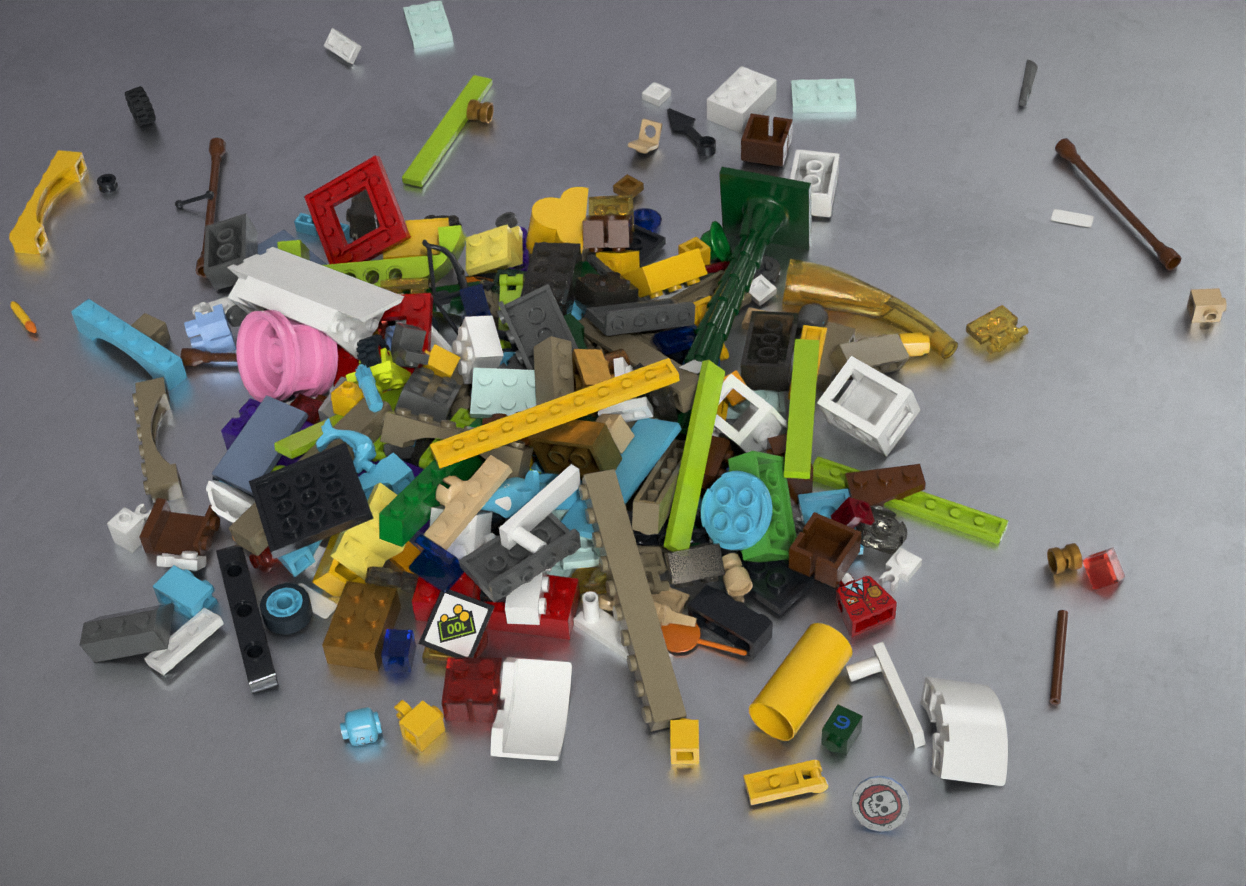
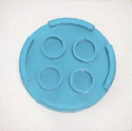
M743 471L724 473L710 489L707 488L701 504L702 526L705 527L713 543L721 548L738 551L752 547L764 536L771 522L772 499L769 490L763 481L753 474Z

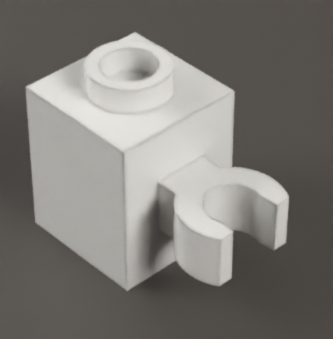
M140 504L135 509V512L124 507L107 523L114 543L132 553L142 545L139 536L151 510L146 513L145 505Z

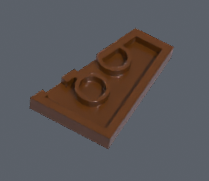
M920 464L845 473V482L850 497L868 502L870 507L875 510L884 507V503L893 499L901 500L925 490L926 486Z

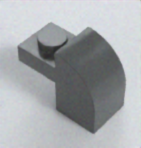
M396 322L391 345L393 363L409 368H416L419 364L428 365L430 355L422 351L426 331L419 326Z

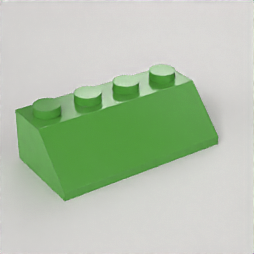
M750 451L728 459L729 472L743 471L757 476L768 488L772 499L770 525L764 536L755 545L741 550L743 560L768 562L789 559V548L796 539L788 482L787 478H784V457Z

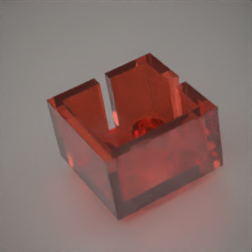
M447 658L441 703L445 722H470L467 702H472L475 722H495L497 711L501 710L502 700L500 699L503 676L502 658Z

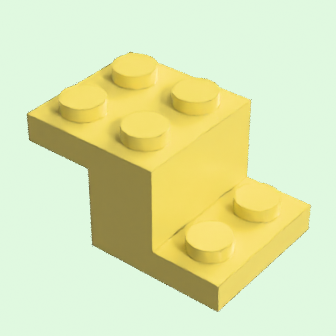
M507 224L466 237V272L469 276L478 273H495L523 264V231L519 226L510 228Z
M382 483L374 486L368 499L374 519L342 531L330 554L332 558L356 573L369 584L377 581L385 561L401 553L405 545L400 547L379 539V513L397 496L396 493Z

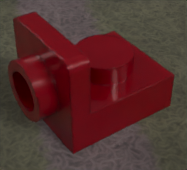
M848 497L831 515L832 520L853 529L860 522L872 525L875 522L869 503Z

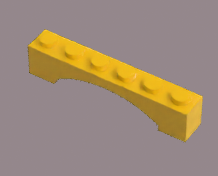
M57 151L47 171L43 174L39 185L35 188L31 199L27 202L23 213L19 216L15 227L9 234V240L15 252L41 254L48 241L43 227V220L48 208L66 188L75 182H80L87 170L82 152Z

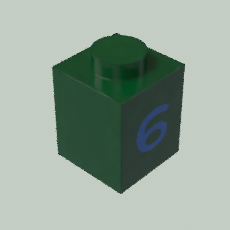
M837 704L822 728L821 744L832 752H839L847 756L862 731L863 716Z

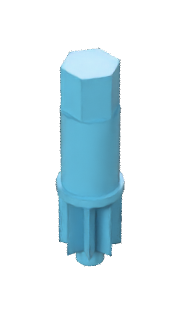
M361 364L355 369V376L369 410L375 413L382 410L383 402L370 367L367 368L366 365Z

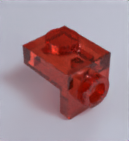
M299 393L296 399L290 403V406L306 412L309 416L306 421L314 424L319 418L318 409L323 402Z

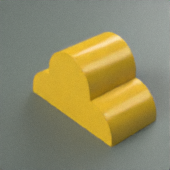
M572 187L564 191L561 198H543L535 202L532 207L526 238L527 250L534 257L551 262V268L557 275L580 264L583 250V220L586 217L589 188Z

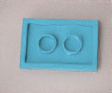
M848 488L799 494L798 505L805 525L814 512L831 519V515L850 497ZM862 539L860 544V552L858 555L863 554L864 547Z

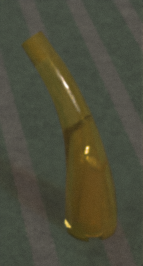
M796 259L789 260L782 304L802 307L806 304L817 303L822 305L825 311L868 317L897 327L907 333L922 332L923 335L929 336L930 348L943 359L951 357L957 350V341L923 313L899 298L832 267Z

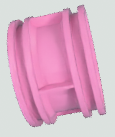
M276 310L253 311L241 323L236 344L237 365L245 388L255 400L262 402L266 395L279 401H284L291 395L298 398L317 397L318 394L324 395L332 387L337 372L338 351L337 343L327 334L289 319Z

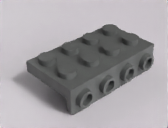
M549 284L507 304H504L503 301L498 302L500 310L497 311V314L502 324L507 323L510 330L506 331V334L511 344L516 343L519 350L515 351V354L520 364L525 363L528 370H535L534 346L550 336L571 341L572 352L573 349H578Z
M674 298L598 306L586 308V317L606 336L694 325L695 304L691 301L679 303Z
M551 512L530 531V533L547 544V546L532 554L519 544L508 550L501 545L499 535L461 558L459 565L495 603L502 597L508 596L513 590L524 583L530 582L535 576L546 569L552 568L557 562L568 555L574 554L581 548L580 533L576 529L570 531Z

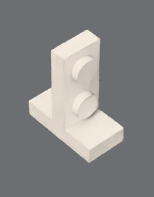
M623 357L613 359L615 377L633 371L632 366H628ZM635 397L598 411V416H601L602 413L620 414L625 422L654 417L653 407L647 397L637 399Z

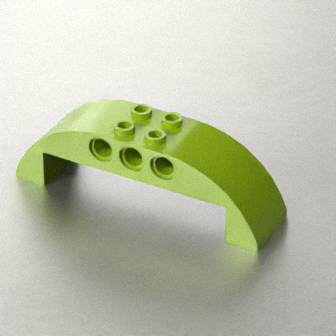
M462 226L438 227L439 246L447 248L458 261L466 244V234ZM301 240L277 242L278 249L310 261L309 249ZM440 252V255H432L435 283L453 268L450 259L442 252ZM428 256L322 265L373 284L374 280L379 278L378 282L373 285L394 293L425 289L431 286ZM402 276L401 280L395 282L398 277Z

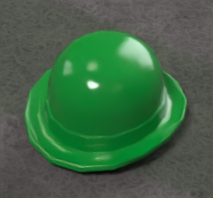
M713 221L710 230L703 233L700 240L710 247L711 261H729L732 255L729 241L721 224Z

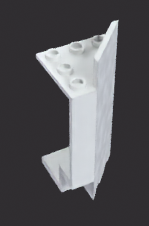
M275 247L267 249L266 253L262 255L256 254L244 259L243 263L238 266L233 264L227 267L239 277L228 299L247 314L253 311H263L264 309L279 311L289 319L324 332L355 359H358L357 355H359L356 351V348H358L357 342L372 336L378 328L379 321L384 312L401 303L404 298L402 295Z

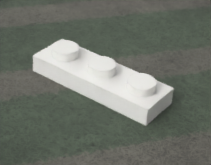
M203 608L170 636L168 649L153 651L144 659L148 666L165 675L224 623L219 615Z

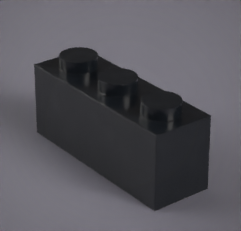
M708 584L688 604V616L697 618L696 624L700 628L734 648L747 651V655L753 659L772 638L773 622L766 615L758 614L748 608L743 602L730 598L722 590L715 589Z

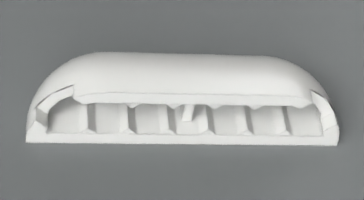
M215 480L208 481L206 492H208L212 510L232 523L255 503L254 498L230 485Z

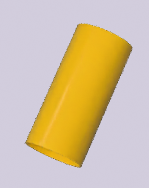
M811 624L749 706V714L754 723L773 738L782 741L793 739L852 657V647L848 640L836 629L826 624Z

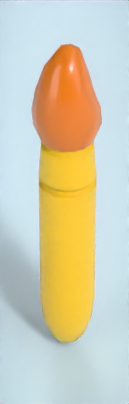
M12 301L10 307L25 325V328L31 333H37L35 323L31 321L17 302Z

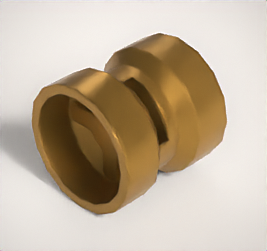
M471 99L467 106V119L472 121L478 119L488 124L491 122L494 113L493 103H480L478 100Z
M1076 543L1067 544L1062 549L1058 547L1048 549L1047 559L1053 574L1063 573L1065 569L1077 570L1082 568V555Z

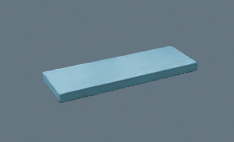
M645 418L637 420L631 428L635 436L625 451L620 454L622 461L615 471L625 505L681 431L679 423ZM579 497L561 522L570 531L576 529L581 537L592 539L594 530L592 524L587 523L585 515L587 505L585 500L582 501Z

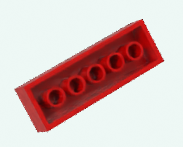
M425 560L412 598L415 620L428 622L442 587L480 600L481 589L460 568V565ZM547 575L550 581L549 592H544L543 597L546 598L547 603L546 614H541L540 625L507 624L505 603L485 602L495 606L485 629L570 640L574 626L573 619L576 617L580 601L579 579Z

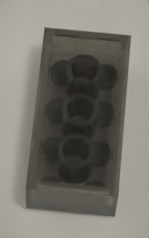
M535 242L520 297L549 284L563 316L572 313L583 266L580 244Z
M752 311L740 364L741 378L751 390L789 391L792 379L795 339H799V313Z

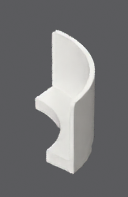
M507 657L503 662L500 699L505 700V704L502 710L497 711L492 727L490 756L557 761L559 759L564 742L572 677L571 662Z
M925 677L920 704L926 709L930 722L936 723L937 733L932 735L933 754L931 772L942 779L1003 786L1007 775L1008 738L1003 709L995 692L987 685Z

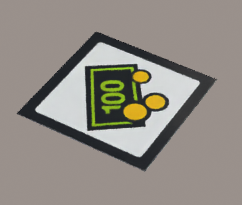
M442 587L418 644L471 664L495 606Z

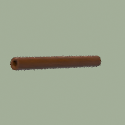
M1059 610L1057 612L1049 700L1054 705L1061 703L1068 612L1066 610Z

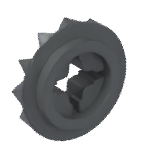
M763 256L761 266L756 270L754 279L762 274L768 281L775 282L776 277L780 276L781 267L779 262L772 257Z

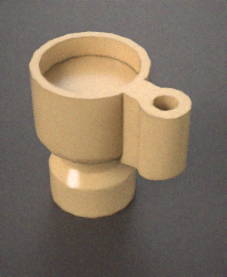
M730 553L723 556L719 561L724 572L723 582L728 594L734 600L744 602L743 595L752 589L753 584L748 571L742 567L739 555Z

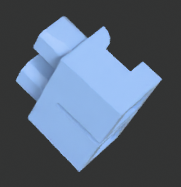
M222 304L213 306L214 311L202 315L200 312H195L196 319L184 322L188 338L201 334V336L190 338L192 348L202 351L207 350L211 353H226L236 350L233 334Z

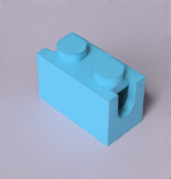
M175 565L153 585L158 602L161 604L173 603L174 611L189 620L203 608L211 610L218 603L217 599L212 596L215 588L211 583L206 580L201 581L189 570H182Z

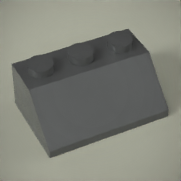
M169 603L105 615L87 621L83 624L79 645L93 662L168 649L174 604Z

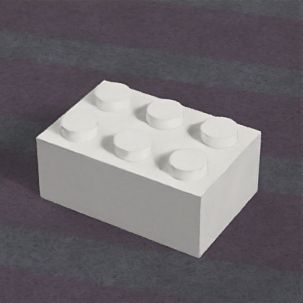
M741 66L707 99V120L743 134L750 114L762 115L776 100L777 80Z
M796 150L790 179L811 183V215L831 217L839 175L840 154Z

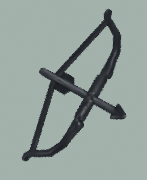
M423 240L422 244L427 248L433 303L436 304L458 335V328L442 305L449 304L451 298L463 295L472 316H480L479 307L476 306L472 293L484 289L489 291L495 284L494 282L484 280V284L469 287L464 276L465 271L458 263L454 254L445 247L429 244L427 240ZM432 249L444 253L450 259L461 290L451 293L446 290L436 292Z

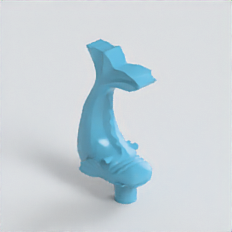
M327 419L324 425L321 426L323 435L316 442L318 451L322 452L335 439H342L343 442H346L353 448L355 456L353 463L357 473L359 474L363 470L370 474L373 473L376 465L370 461L375 458L376 451L372 440L356 431L335 429L332 427L331 421Z

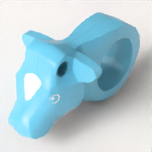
M530 470L527 472L525 479L520 477L509 478L502 483L481 510L494 512L510 519L559 474L538 473L537 470ZM579 488L555 510L570 509L580 497Z

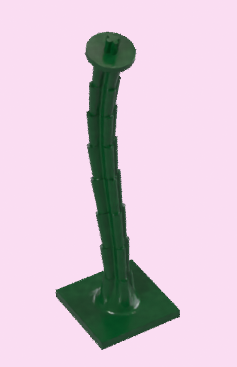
M721 167L719 178L722 228L726 235L740 237V240L729 258L730 263L718 282V288L707 304V311L695 331L697 335L686 355L685 364L692 360L698 362L710 360L718 366L724 341L728 340L734 318L739 314L745 294L750 291L756 270L761 266L767 245L772 243L810 250L811 183ZM671 406L666 421L677 422L681 427V431L675 439L686 441L692 409L683 413L674 406Z

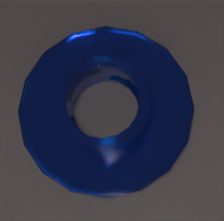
M649 208L637 209L629 214L632 215L633 224L649 231L656 230L662 222L661 215Z

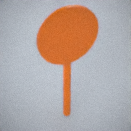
M672 623L667 626H661L667 649L670 652H686L693 649L697 644L743 656L747 655L745 650L700 639L701 633L697 624L695 627Z

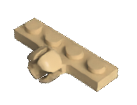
M490 455L468 481H463L456 476L444 478L443 482L450 485V487L447 489L439 484L436 489V499L445 506V509L423 534L427 540L446 551L512 473L511 468Z

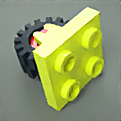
M379 334L359 340L357 342L358 348H356V351L359 353L357 355L359 365L363 364L367 368L370 367L379 394H382V391L387 389L404 387V384L407 383L411 376V372L393 363L392 354L389 346L386 345V340L382 339V336ZM356 372L346 375L348 382L358 384L355 376Z

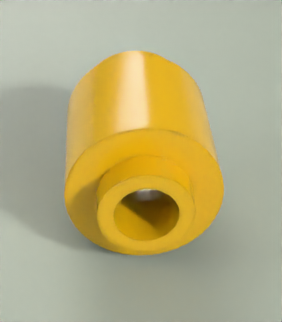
M922 332L898 334L910 357L929 354L930 341L928 335H923Z

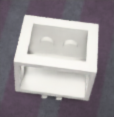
M853 356L848 359L817 402L828 423L885 457L889 455L920 412V407L912 390ZM852 375L854 380L838 402H833L832 400Z
M730 374L723 382L719 404L732 389L736 390L751 404L732 426L716 414L712 435L731 440V443L743 453L750 451L764 453V450L767 449V438L787 434L788 422L773 406L734 375Z

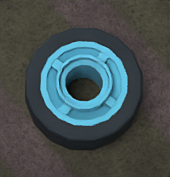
M283 583L276 585L262 596L260 602V611L264 624L270 631L276 634L287 635L298 632L310 622L313 613L308 593L297 584Z

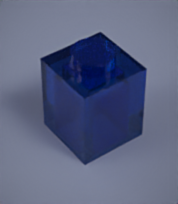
M482 283L459 290L467 317L492 316Z
M386 629L381 653L385 671L393 673L412 671L416 650L413 630Z

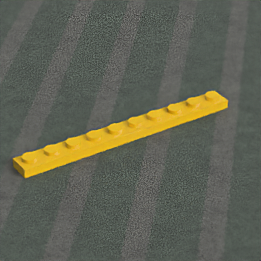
M667 358L430 444V449L440 469L680 381L679 373L671 360Z

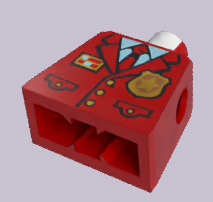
M850 573L844 575L838 584L840 587L836 590V607L851 638L895 619L896 600L871 576L854 580Z

